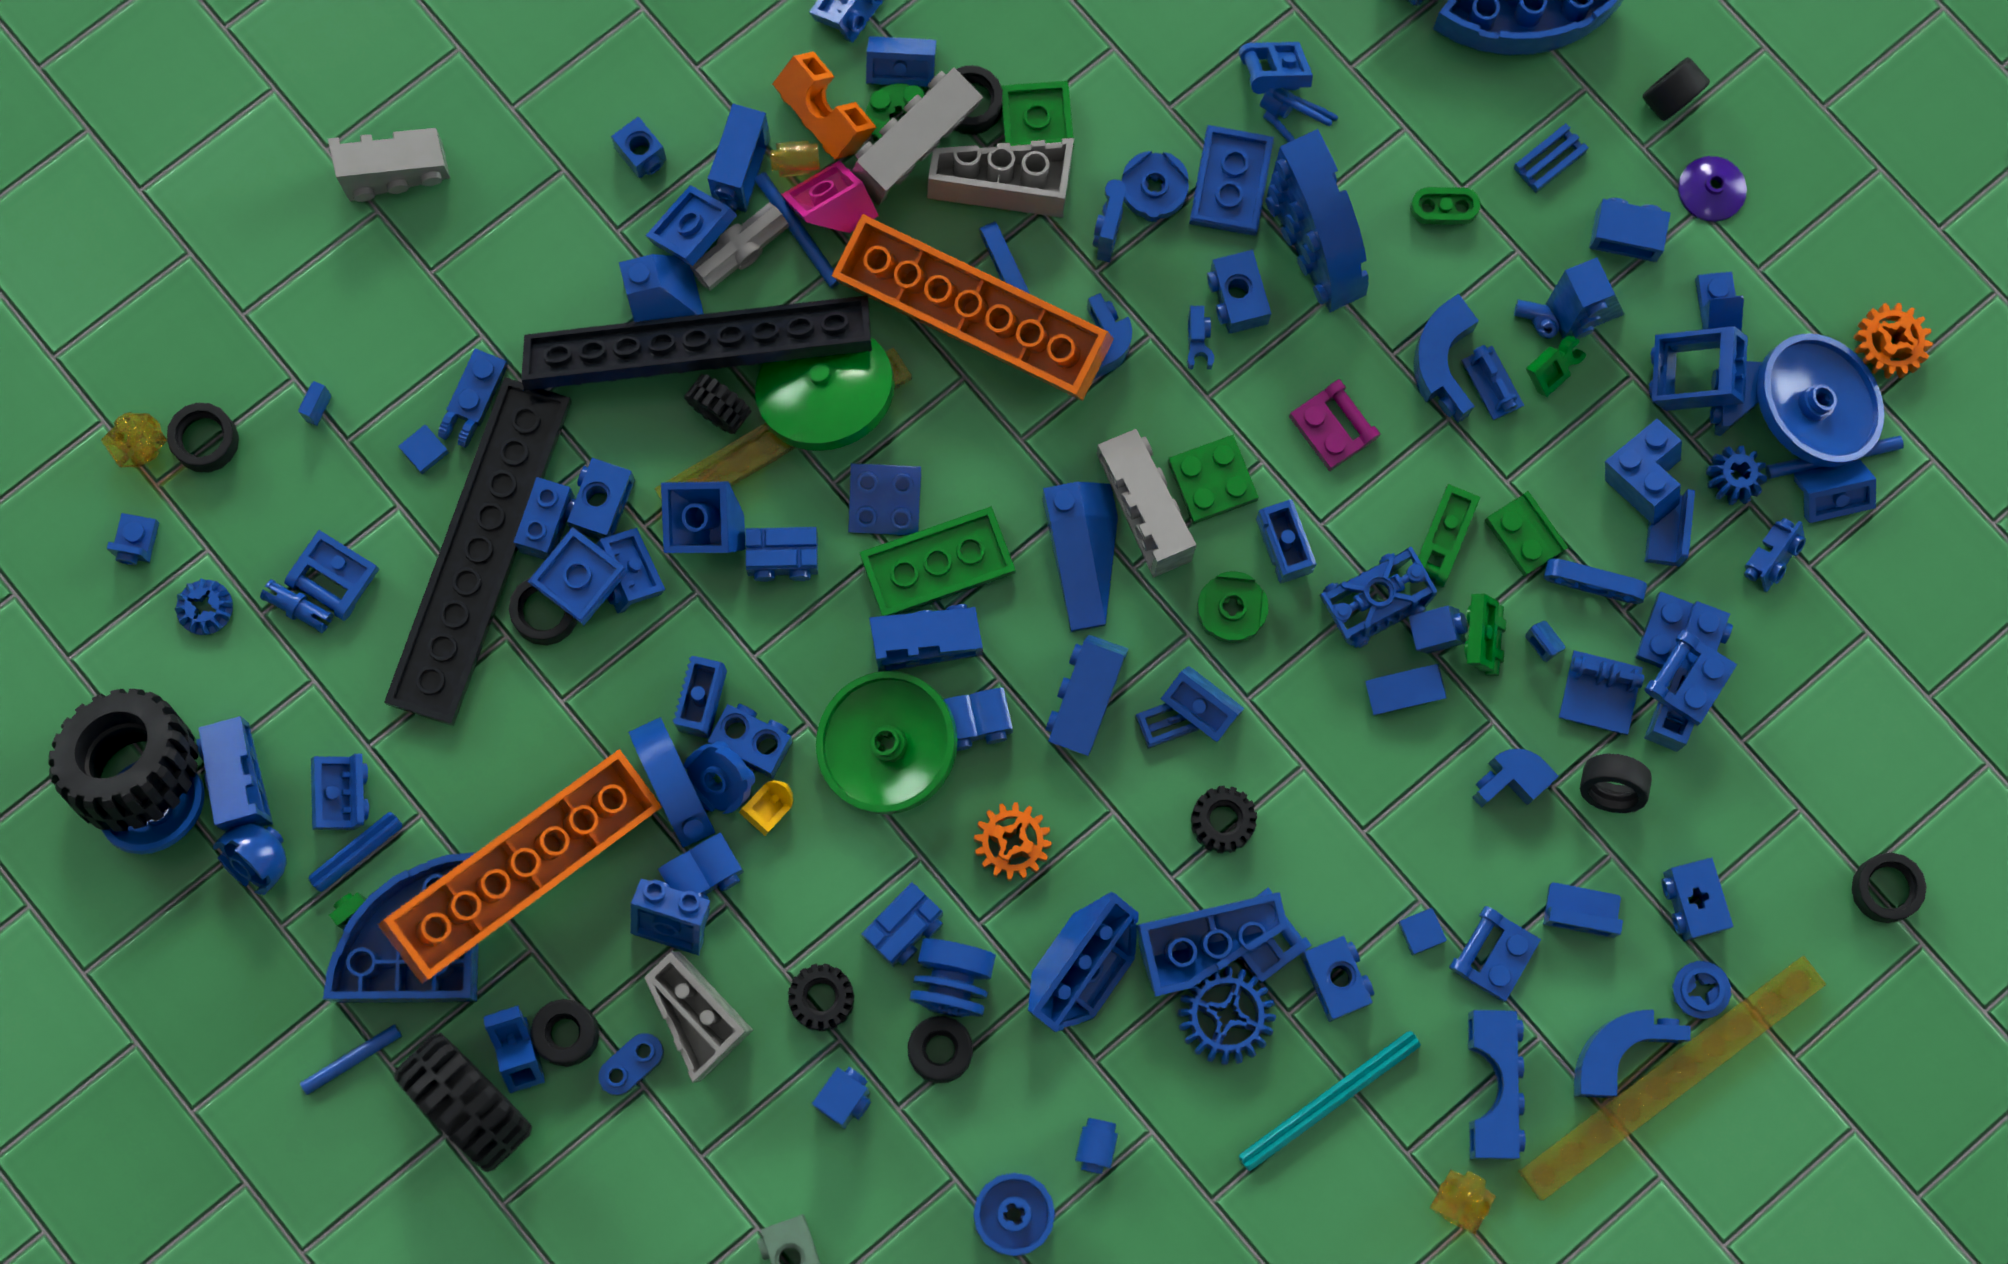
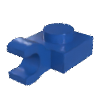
M1190 306L1189 354L1187 358L1189 370L1194 368V359L1198 356L1206 359L1207 369H1212L1214 363L1213 352L1204 344L1205 338L1211 337V318L1204 317V306Z

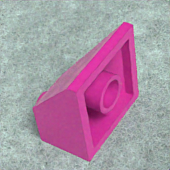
M840 161L781 194L787 204L806 223L847 233L855 230L862 214L873 219L879 216L863 182Z

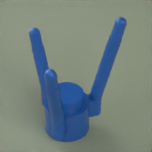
M1270 88L1260 102V107L1266 110L1263 118L1272 123L1287 142H1291L1295 138L1279 121L1278 117L1286 118L1293 108L1327 126L1332 125L1331 120L1336 121L1338 119L1336 114L1304 100L1283 88Z

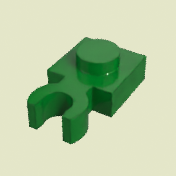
M1570 335L1565 337L1560 342L1558 350L1550 346L1525 368L1539 394L1548 397L1571 376L1568 367L1572 364H1579L1586 357L1585 352L1577 348L1573 350L1580 343L1579 339Z

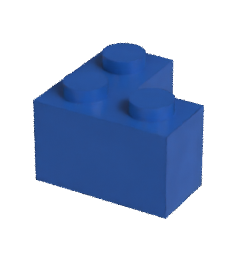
M1655 419L1605 461V481L1653 525L1680 504L1681 484L1668 474L1667 471L1681 461L1682 440L1660 420Z

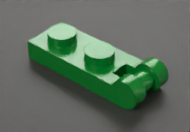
M1450 484L1445 488L1418 555L1429 577L1434 580V584L1444 587L1480 500L1479 496ZM1431 554L1443 558L1440 567L1428 562Z

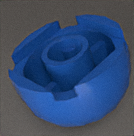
M249 823L234 826L225 832L213 845L214 850L220 848L222 854L217 858L224 868L243 886L246 887L249 881L258 888L254 892L259 895H265L278 882L287 864L286 853L281 845L283 838L274 828L269 826L266 829L260 825Z

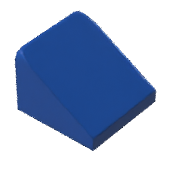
M1546 621L1533 625L1525 634L1526 639L1544 662H1548L1566 648Z

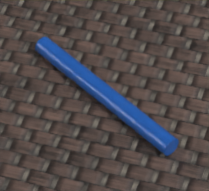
M766 172L760 173L755 177V182L769 202L775 205L788 222V229L830 288L839 285L840 283L832 277L833 267Z
M1901 436L1878 440L1875 446L1861 458L1903 449V439ZM1797 458L1766 465L1765 471L1768 479L1823 466L1814 465Z

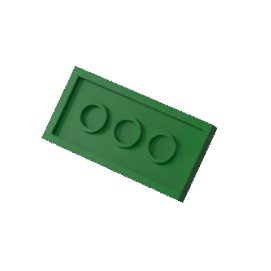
M992 506L859 552L882 616L898 615L1016 573Z

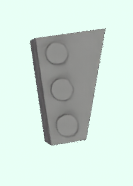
M428 128L393 132L392 139L372 140L371 134L360 135L361 142L340 144L339 137L328 138L335 175L349 201L365 202L373 199L378 194L387 192L399 194L407 191L409 187L421 184L424 186H434L441 183L443 179L450 178L442 140L437 129Z

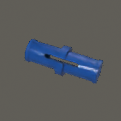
M273 579L268 581L265 587L276 592L277 595L274 596L264 589L261 592V600L282 609L290 619L295 620L298 618L320 633H323L328 626L316 618L320 617L329 623L332 621L333 613L309 602L308 597L301 592L295 594L276 583Z

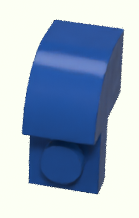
M1101 293L1088 298L1087 310L1095 325L1108 331L1114 340L1094 379L1115 370L1125 361L1132 339V325L1129 317L1116 322L1118 314L1110 300L1105 302Z
M1525 749L1506 750L1496 755L1488 763L1497 775L1490 770L1475 784L1479 791L1472 798L1483 807L1508 785L1528 805L1559 776L1540 756Z
M519 1006L484 1016L485 1029L496 1050L499 1070L509 1092L513 1093L544 1083L545 1079L540 1056L532 1044L531 1027L527 1017H523Z

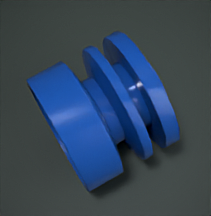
M923 938L918 964L931 969L932 974L931 976H914L913 983L928 988V992L911 990L909 1001L920 1004L929 1011L943 1015L983 1017L985 1006L970 1001V998L986 999L988 992L974 986L973 983L974 979H991L996 954L956 942Z

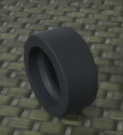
M965 65L956 68L969 83L979 84L988 90L991 104L984 114L976 117H966L955 131L971 135L985 132L997 123L1002 113L1003 90L1000 82L991 71L980 66Z
M194 403L183 407L173 416L168 425L166 439L170 451L185 467L195 472L209 473L223 468L232 460L238 449L239 435L235 424L221 408L210 403ZM203 418L212 419L221 426L223 431V440L219 448L212 454L204 457H196L189 454L184 448L182 441L187 427Z
M528 578L519 584L511 595L509 603L511 622L521 636L533 644L550 645L558 643L571 634L577 624V620L564 611V617L552 629L537 630L531 627L524 618L523 608L528 597L538 590L527 582L530 579Z
M1609 753L1596 755L1588 759L1584 765L1580 784L1581 796L1592 806L1611 813L1636 812L1645 807L1649 799L1652 781L1651 772L1642 762L1632 757ZM1608 782H1616L1623 785H1615Z
M1890 852L1876 855L1861 864L1853 876L1851 890L1855 904L1864 915L1874 921L1891 923L1906 919L1919 910L1925 900L1927 886L1923 872L1914 861L1905 855ZM1879 868H1895L1906 878L1909 886V897L1900 907L1894 909L1883 908L1876 904L1870 896L1868 888L1869 879L1873 872Z

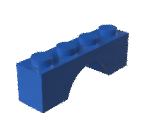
M1473 1010L1468 1013V1049L1481 1055L1489 1062L1495 1072L1498 1084L1497 1096L1490 1110L1482 1117L1469 1122L1470 1159L1515 1160L1519 1159L1520 1152L1525 1150L1524 1130H1519V1115H1524L1525 1099L1524 1094L1519 1093L1518 1078H1523L1524 1059L1523 1056H1518V1042L1523 1041L1524 1029L1523 1021L1517 1020V1011Z

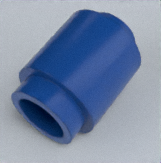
M1088 1118L1086 1126H1082L1075 1161L1082 1163L1081 1170L1102 1174L1103 1168L1111 1169L1118 1134L1115 1133V1123Z

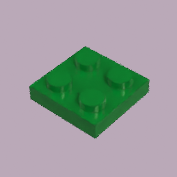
M1068 81L1001 85L1003 90L1002 115L1005 143H1010V146L1030 145L1031 141L1045 140V143L1062 142V139L1074 138Z
M1234 435L1168 458V464L1192 524L1251 504L1259 499Z

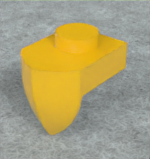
M768 781L742 807L739 813L766 836L793 806L794 797L791 788L782 781Z

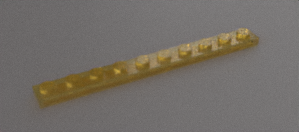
M1804 955L1799 957L1518 1172L1540 1201L1545 1200L1827 984Z

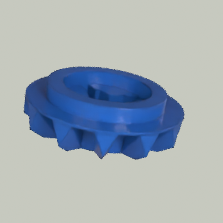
M201 578L194 583H187L182 593L177 594L178 600L174 609L179 623L194 634L208 635L215 633L228 623L232 615V597L228 590L217 581ZM206 597H209L208 603L216 612L211 610L209 612L203 611L201 615H197L199 609L195 607L192 601L203 602Z
M1695 961L1684 966L1677 972L1672 985L1674 1002L1679 1005L1684 1014H1688L1696 1019H1707L1717 1016L1727 1007L1731 997V986L1727 975L1717 965L1707 961ZM1696 980H1699L1701 985L1714 984L1715 987L1710 988V991L1705 993L1706 1000H1703L1701 996L1694 997L1693 995L1689 997L1688 993L1696 988Z

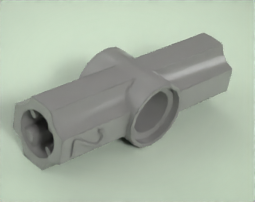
M769 202L742 225L738 223L728 228L719 237L717 245L705 253L693 267L690 266L691 271L699 282L711 291L738 268L742 270L754 263L761 255L763 248L789 228L788 222L777 207Z

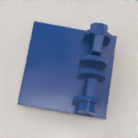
M851 463L848 532L910 535L918 532L921 466Z
M1574 650L1558 718L1628 735L1638 688L1642 687L1644 681L1643 668Z

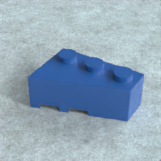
M1597 257L1565 270L1546 302V305L1552 310L1559 323V332L1562 339L1569 335L1577 339L1583 338L1594 331L1593 327L1625 315Z
M958 604L947 607L946 610H923L908 614L869 617L878 672L894 671L983 655L975 607L968 608L966 604Z
M1092 635L1087 636L1082 646L1079 644L1075 645L1069 664L1075 666L1070 679L1063 678L1057 695L1058 698L1063 699L1059 712L1052 710L1045 729L1051 732L1048 742L1089 756L1128 648Z
M239 716L199 727L200 739L196 740L199 755L204 760L206 771L204 777L209 791L214 825L227 832L234 826L246 823L257 824L262 827L273 824L249 722Z

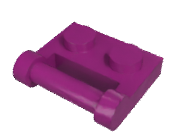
M1340 379L1330 384L1325 390L1292 411L1289 415V418L1329 472L1367 447L1381 435L1375 426H1370L1344 391L1346 386ZM1332 399H1334L1360 434L1355 440L1351 439L1326 405Z

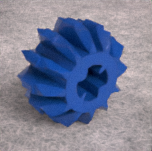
M1744 445L1739 446L1735 452L1728 446L1722 450V455L1715 454L1711 458L1713 466H1709L1706 469V474L1713 479L1707 483V488L1717 487L1719 489L1716 493V499H1721L1724 495H1727L1729 505H1734L1738 499L1743 504H1747L1750 502L1751 496L1758 497L1761 494L1762 488L1760 485L1767 481V476L1760 472L1766 467V463H1756L1754 461L1758 455L1757 451L1745 455ZM1735 471L1741 474L1738 480L1732 476Z

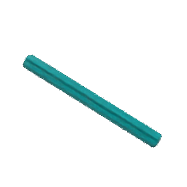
M1408 1031L1239 1154L1240 1162L1248 1171L1256 1168L1417 1050L1421 1044L1416 1035Z

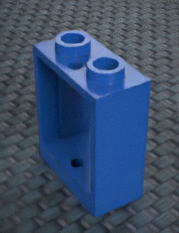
M732 104L708 176L712 197L731 207L734 212L736 210L746 212L756 183L754 179L759 174L770 141L765 112Z
M1735 326L1655 335V347L1651 349V362L1654 366L1653 380L1649 384V394L1652 402L1665 411L1745 404L1748 336ZM1720 348L1718 390L1675 394L1677 352Z

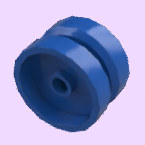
M1010 1173L1000 1175L984 1186L976 1199L973 1216L976 1231L985 1245L997 1253L1018 1256L1032 1252L1045 1242L1053 1228L1055 1211L1052 1197L1043 1184L1029 1175ZM1010 1208H1016L1021 1212L1019 1221L1013 1222L1008 1220L1007 1212Z

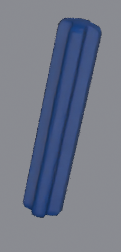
M392 812L385 814L309 875L310 883L320 892L327 889L402 828L401 821Z

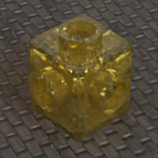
M132 412L118 417L114 422L115 426L101 439L119 467H141L143 464L155 459L159 454L158 450L167 442L159 422L149 413Z
M1450 1170L1445 1181L1441 1184L1430 1209L1449 1223L1475 1235L1483 1219L1488 1215L1496 1196L1484 1187L1487 1181L1470 1171H1467L1464 1176Z

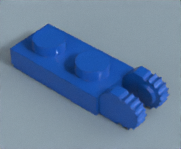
M476 348L474 349L446 409L447 413L440 424L438 437L445 440L448 439L457 419L460 418L466 422L459 433L457 443L465 448L468 446L477 426H481L508 367L506 360Z

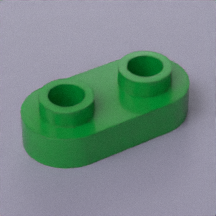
M1426 187L1415 193L1410 210L1415 220L1422 224L1465 225L1476 218L1481 203L1478 195L1469 188ZM1422 205H1430L1433 211L1425 212L1422 209ZM1456 205H1464L1467 211L1464 213L1459 212L1456 209Z

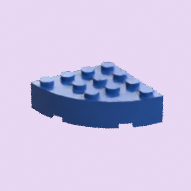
M1448 0L1438 13L1433 30L1456 43L1479 51L1503 55L1537 54L1559 49L1584 38L1601 26L1620 7L1623 0Z
M1316 129L1280 146L1265 202L1273 217L1278 216L1283 225L1281 232L1284 240L1289 246L1293 245L1299 255L1297 262L1304 275L1309 274L1315 284L1313 291L1316 299L1321 305L1325 304L1329 312H1332L1366 296L1368 273L1365 270H1361V263L1367 260L1360 228L1346 190L1339 192L1335 175L1338 169L1319 130Z
M475 852L445 855L428 860L426 863L395 875L374 891L351 916L343 930L344 933L337 944L335 952L333 951L327 968L323 999L331 1003L477 1002L479 943L421 984L378 926L382 920L467 860Z

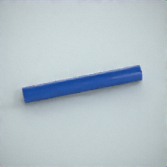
M396 1024L300 1082L303 1091L309 1095L402 1037Z

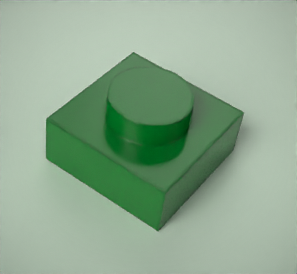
M358 892L355 895L349 893L343 896L334 904L335 910L329 916L338 927L344 930L351 916L366 900L365 896Z

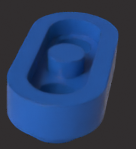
M641 1033L630 1039L600 1068L599 1082L601 1087L612 1095H624L631 1091L661 1063L664 1056V1048L660 1040L648 1033ZM642 1045H649L651 1049L650 1055L646 1058H640L638 1055V1049ZM616 1069L623 1072V1079L618 1083H613L610 1078L611 1073Z

